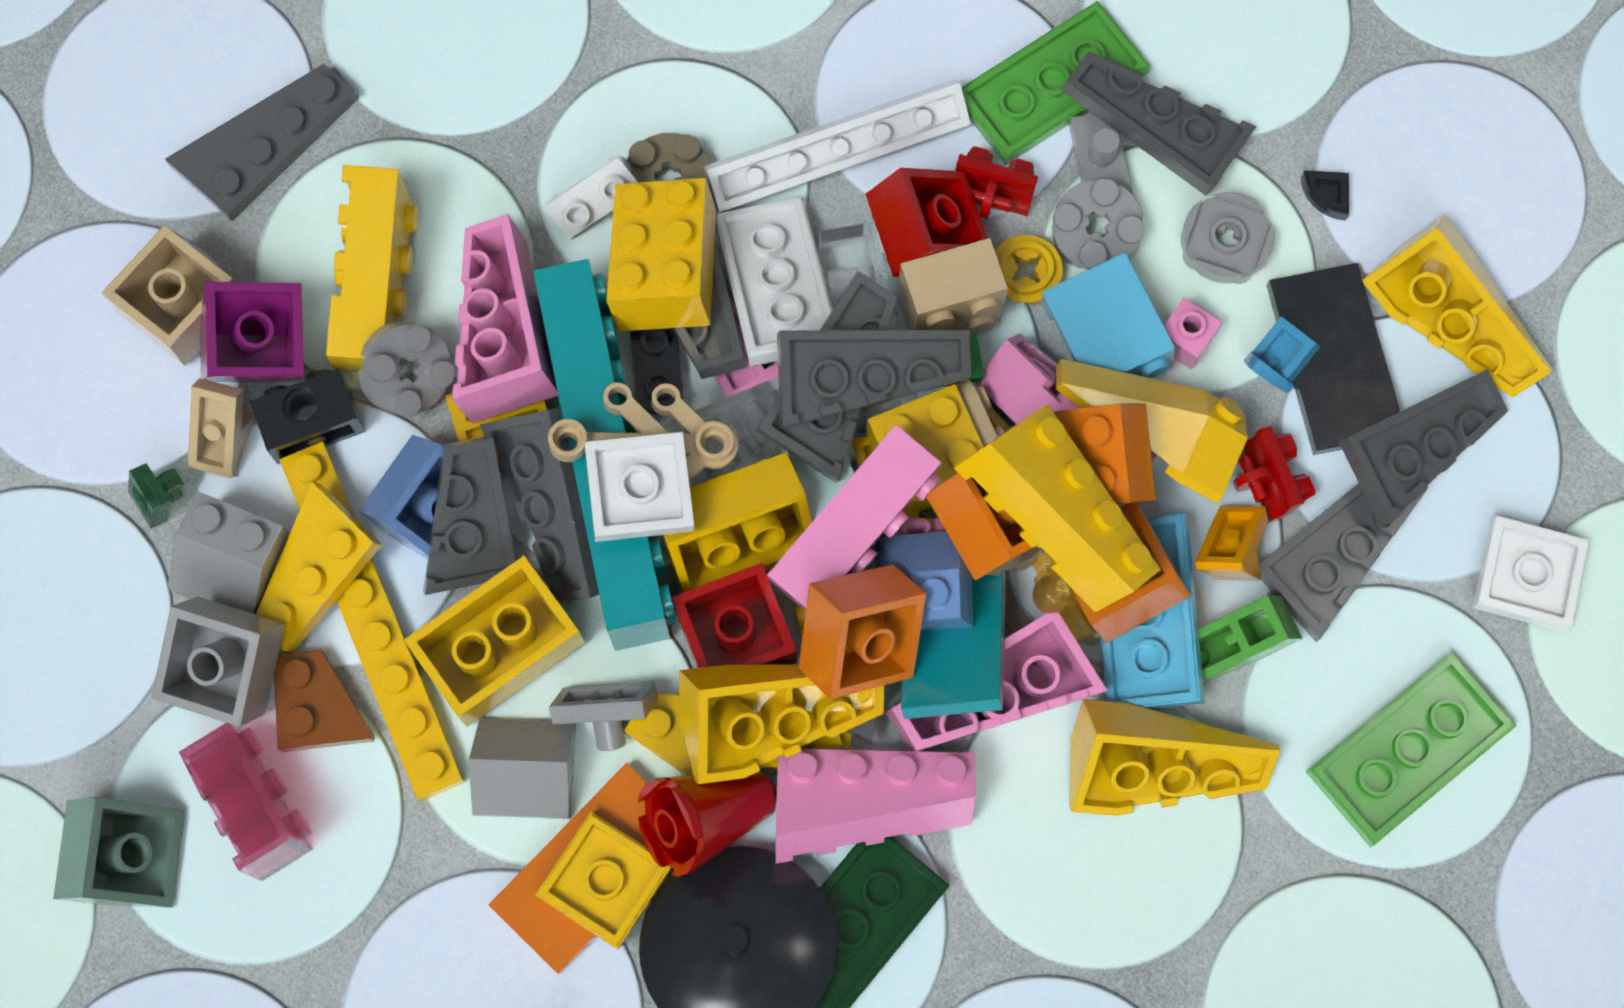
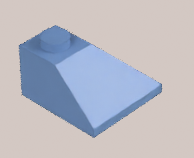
M946 531L894 535L891 539L888 536H881L875 543V552L877 553L875 568L893 564L926 593L921 631L974 627L972 575Z

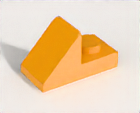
M1219 506L1196 557V569L1218 580L1260 581L1262 575L1257 548L1268 524L1266 507Z

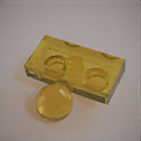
M1046 552L1042 553L1032 564L1037 574L1034 577L1035 585L1032 591L1034 604L1044 613H1059L1077 643L1094 646L1103 639L1090 624L1073 589L1051 568L1053 559Z

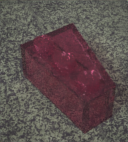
M225 723L179 751V754L201 798L204 801H208L218 820L214 824L222 837L227 835L238 853L237 856L232 858L237 870L257 880L264 881L313 850L306 839L312 831L301 812L297 808L290 811L282 796L288 790L273 767L266 770L258 755L263 753L264 749L251 728L248 727L242 730L238 726Z

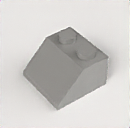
M197 491L175 535L167 588L191 599L198 596L256 614L290 533L284 526Z

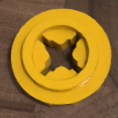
M1017 235L1002 242L995 250L1008 287L1006 297L1011 299L1014 305L1030 303L1034 306L1042 300V291L1061 282L1063 274L1061 257L1048 241L1040 237ZM1015 262L1017 264L1020 263L1024 267L1037 262L1033 273L1036 281L1034 279L1031 280L1027 276L1014 281L1018 272V266Z

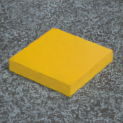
M590 812L535 895L619 951L672 868L669 865L661 868L654 861L645 846Z

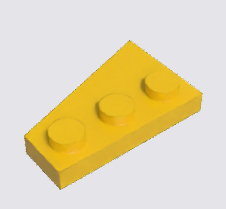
M311 482L256 612V615L285 623L280 645L283 652L293 653L382 546L322 484Z

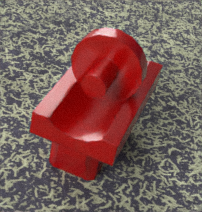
M973 146L967 155H959L955 171H965L975 202L982 204L980 210L981 218L988 220L992 208L1024 216L1028 215L1038 176L1034 175V165L1032 162L1017 158L1010 162L1009 168L992 163L993 155L989 150Z
M1270 426L1259 429L1254 437L1246 441L1240 455L1241 458L1238 460L1243 475L1234 479L1232 483L1236 492L1250 489L1255 502L1261 503L1262 507H1266L1269 523L1281 520L1315 495L1316 491L1310 477L1304 473L1293 476L1287 464L1297 457V447L1291 434H1274Z

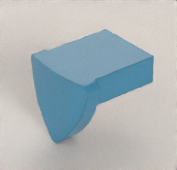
M1281 316L1254 351L1247 355L1244 363L1271 385L1288 393L1294 386L1292 384L1294 379L1321 346Z

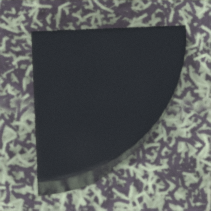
M1304 170L1301 175V184L1309 202L1324 215L1346 221L1349 216V173Z

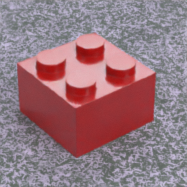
M900 167L865 193L893 277H899L901 263L988 239L965 171Z
M762 563L671 597L674 610L697 668L718 665H792L797 663L796 647Z

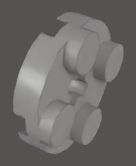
M1108 178L1087 180L1073 186L1059 200L1053 215L1052 239L1057 251L1071 265L1087 270L1125 252L1129 258L1136 251L1144 234L1143 214L1137 200L1126 188ZM1095 214L1098 218L1104 216L1109 222L1105 226L1108 234L1104 237H1101L1097 232L1089 235L1085 229L1090 224L1087 216Z
M1233 192L1215 194L1214 198L1206 199L1202 203L1200 201L1194 205L1186 217L1180 237L1184 263L1211 281L1235 284L1246 283L1252 275L1262 269L1271 254L1274 245L1272 224L1269 227L1268 221L1263 215L1264 210L1253 199ZM1225 229H1230L1234 231L1233 239L1239 241V244H1231L1229 247L1220 244V240L1216 238L1215 233L1223 234Z
M391 322L376 330L364 344L361 355L365 356L362 363V371L358 370L360 386L366 397L377 407L403 417H412L432 407L442 397L446 387L451 385L455 377V369L451 364L450 353L444 340L434 330L413 322ZM403 358L410 362L413 361L412 374L408 378L403 376L398 379L397 374L401 371L399 361Z

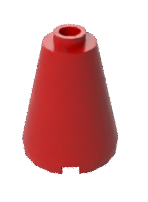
M761 772L742 779L697 784L693 775L660 777L645 783L638 797V803L645 800V815L638 817L639 828L645 846L654 861L661 868L669 865L676 870L671 875L679 877L692 873L773 815L777 802L776 788L773 782Z

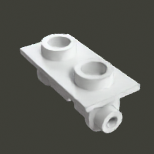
M616 155L609 158L608 162L559 195L553 196V199L544 204L543 208L567 238L571 239L613 210L615 184L639 182L631 173L632 168L623 156L619 157Z

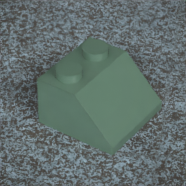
M102 797L67 800L53 899L100 905L173 908L185 810Z

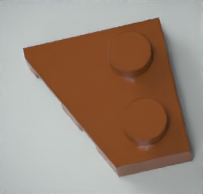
M321 649L278 654L274 672L277 747L279 751L289 752L374 742L373 732L362 718L353 699L342 685L334 668Z

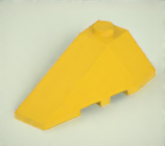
M1444 214L1404 242L1362 279L1364 285L1391 318L1402 325L1406 323L1427 337L1426 341L1438 349L1442 347L1466 363V367L1474 373L1478 374L1488 369L1496 387L1512 398L1552 372L1551 366L1482 263Z
M1061 359L1056 365V390L1080 408L1118 403H1146L1150 449L1169 464L1164 472L1180 484L1215 503L1221 500L1248 438L1245 412L1236 402L1226 397L1220 399L1201 389Z
M718 665L679 670V719L694 780L697 784L746 778L759 772V766L782 755L786 758L792 757L802 752L800 747L827 735L833 738L884 713V685L829 699L798 668L799 665Z
M1083 699L1070 741L1069 807L1071 812L1120 816L1134 813L1133 807L1160 802L1162 808L1178 805V799L1205 794L1209 799L1265 790L1270 782L1281 749L1278 744L1137 705Z

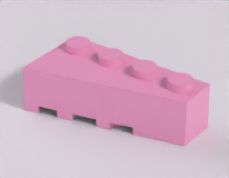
M509 214L465 228L461 282L464 284L463 303L459 304L458 321L461 323L460 345L456 346L455 354L458 377L457 384H453L452 400L473 424L558 396V390L527 241Z
M1022 334L1006 339L985 367L984 378L981 381L974 382L977 386L982 385L991 405L1003 410L1016 424L1046 404L1049 405L1053 412L1080 408L1056 390L1057 363ZM1151 451L1153 465L1159 456Z
M895 425L767 574L769 581L806 612L809 583L848 575L852 571L854 573L864 571L877 555L872 547L879 538L885 534L891 539L909 518L903 511L915 496L923 501L926 498L925 495L932 491L940 482L941 478L935 472L939 469L941 462L899 426Z
M1054 608L1004 639L1003 710L905 719L900 703L885 712L907 750L921 751L1106 692L1107 689L1058 610Z
M801 749L802 752L792 757L786 758L784 755L778 757L775 834L776 864L793 861V856L816 851L818 856L836 852L837 847L865 842L866 846L884 843L886 837L905 833L913 837L972 825L976 799L975 753Z

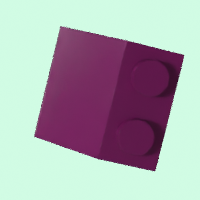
M205 281L200 325L201 379L213 382H296L304 377L301 283Z

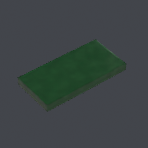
M892 836L886 837L884 843L868 846L865 845V842L856 843L820 887L834 916L838 936V958L833 981L818 1008H850L950 886Z

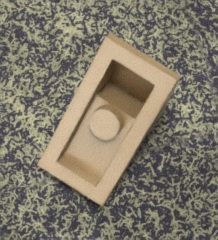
M201 378L191 386L187 467L232 478L236 474L255 416L254 413L243 410L244 389Z

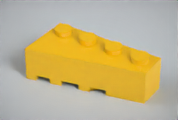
M343 165L341 181L347 183L350 195L349 205L339 204L338 224L341 225V237L343 244H345V250L335 252V283L337 287H341V294L333 293L331 295L326 357L334 369L339 368L343 372L359 373L358 370L362 371V363L365 357L361 353L368 338L380 327L391 322H398V317H404L406 314L407 292L402 290L404 274L410 275L413 267V249L408 247L410 232H416L418 229L419 207L418 205H413L399 169Z
M1048 404L954 467L965 480L973 477L984 488L987 494L983 499L997 513L1004 509L1023 528L1019 535L1031 548L1035 546L1042 548L1053 559L1051 568L1095 613L1133 593L1161 570Z

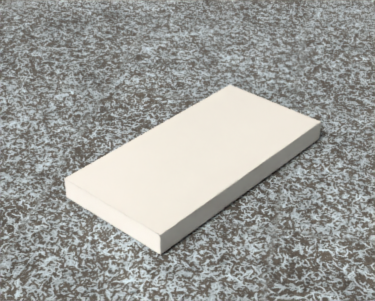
M803 196L716 213V227L749 366L778 361L777 333L780 330H820L833 309Z

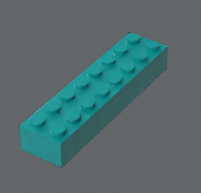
M589 259L533 270L563 419L578 421L583 425L586 432L636 433V429L622 415L609 413L603 404V393L607 386L617 382L625 385L626 383L620 362L611 312L606 302L607 294L602 273L592 274ZM614 393L609 397V401L614 405H621L627 400L626 396L622 393ZM567 437L569 448L573 450L577 446V442L575 439ZM584 453L580 459L572 463L606 629L614 650L618 651L671 639L668 625L675 624L677 621L668 584L659 586L658 582L659 579L667 578L659 539L650 540L649 536L595 542L586 454Z

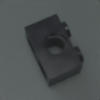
M339 368L335 370L321 369L314 371L306 376L305 381L289 387L278 385L268 388L261 393V397L250 400L266 450L277 464H280L279 459L322 441L326 446L365 432L349 384ZM307 405L317 406L315 413L306 420L297 419V414L303 407Z

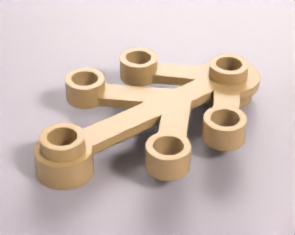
M617 382L610 384L604 390V407L613 415H622L639 433L586 432L583 425L578 421L563 419L556 422L549 430L548 444L550 452L556 459L563 462H573L580 459L585 453L584 442L667 434L668 432L632 398V392L627 385ZM660 384L653 390L651 404L654 411L661 416L671 415L688 433L683 434L685 454L688 455L686 462L689 482L705 467L720 469L729 465L734 460L738 451V438L735 431L729 425L720 421L705 422L681 399L679 390L672 384ZM614 393H622L626 396L627 400L622 405H614L609 401V397ZM661 394H670L674 397L675 402L670 406H663L659 404L657 398ZM570 437L576 440L577 446L573 450L566 451L559 446L560 441ZM710 440H717L722 444L723 449L720 452L711 453L705 448V444Z

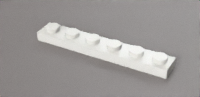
M954 79L703 166L716 209L719 212H723L969 126L971 123L961 84Z

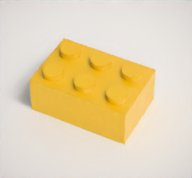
M706 178L615 184L606 302L619 331L711 326L716 207Z
M787 452L769 459H763L750 466L690 487L694 531L664 534L662 538L682 592L760 563L763 564L765 572L771 570L812 523L805 491Z
M522 556L404 639L409 649L466 727L473 724L585 644L577 627L525 556Z

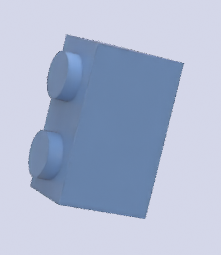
M412 435L358 511L391 537L428 559L443 446L437 442Z

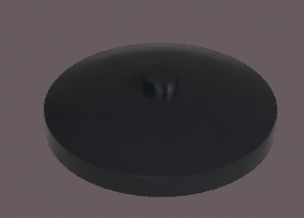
M747 846L727 847L692 873L679 877L670 875L658 889L646 911L640 933L639 957L642 976L647 990L658 1008H818L830 988L837 965L838 936L834 916L820 888L794 862L788 861L776 864V853L761 848Z

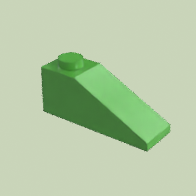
M1266 595L1198 629L1203 684L1261 660L1303 639L1282 596Z

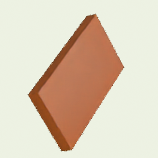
M627 763L488 904L558 975L592 942L596 935L538 898L535 894L590 812L645 846L638 822V817L645 815V800L638 803V797L647 782Z

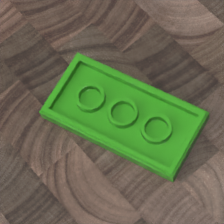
M1098 1L961 87L969 119L1005 166L1068 126L1071 117L1083 116L1089 112L1061 91L1065 82L1088 52H1092L1139 73L1142 77L1148 74L1149 64Z
M1450 652L1307 770L1306 773L1371 848L1517 725L1458 658Z

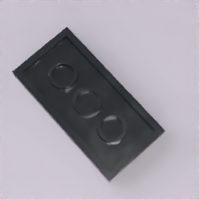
M1358 263L1269 280L1266 287L1276 322L1282 316L1321 346L1293 381L1313 456L1342 450L1339 441L1400 412Z

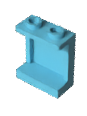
M1126 252L1042 291V306L1049 320H1054L1075 362L1151 379L1161 375L1170 368L1169 363L1174 360L1175 347Z

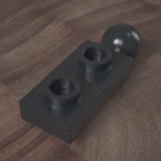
M673 328L630 331L636 401L650 415L657 414L652 408L651 400L652 392L658 385L664 383L674 385L679 390L683 400L677 335ZM661 394L657 401L663 406H670L675 402V399L670 394Z

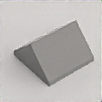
M479 719L469 756L472 815L570 819L576 723L552 725V721Z

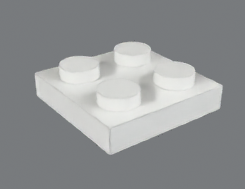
M683 432L584 442L595 542L694 531Z
M1496 515L1490 522L1472 608L1567 633L1573 626L1589 540Z

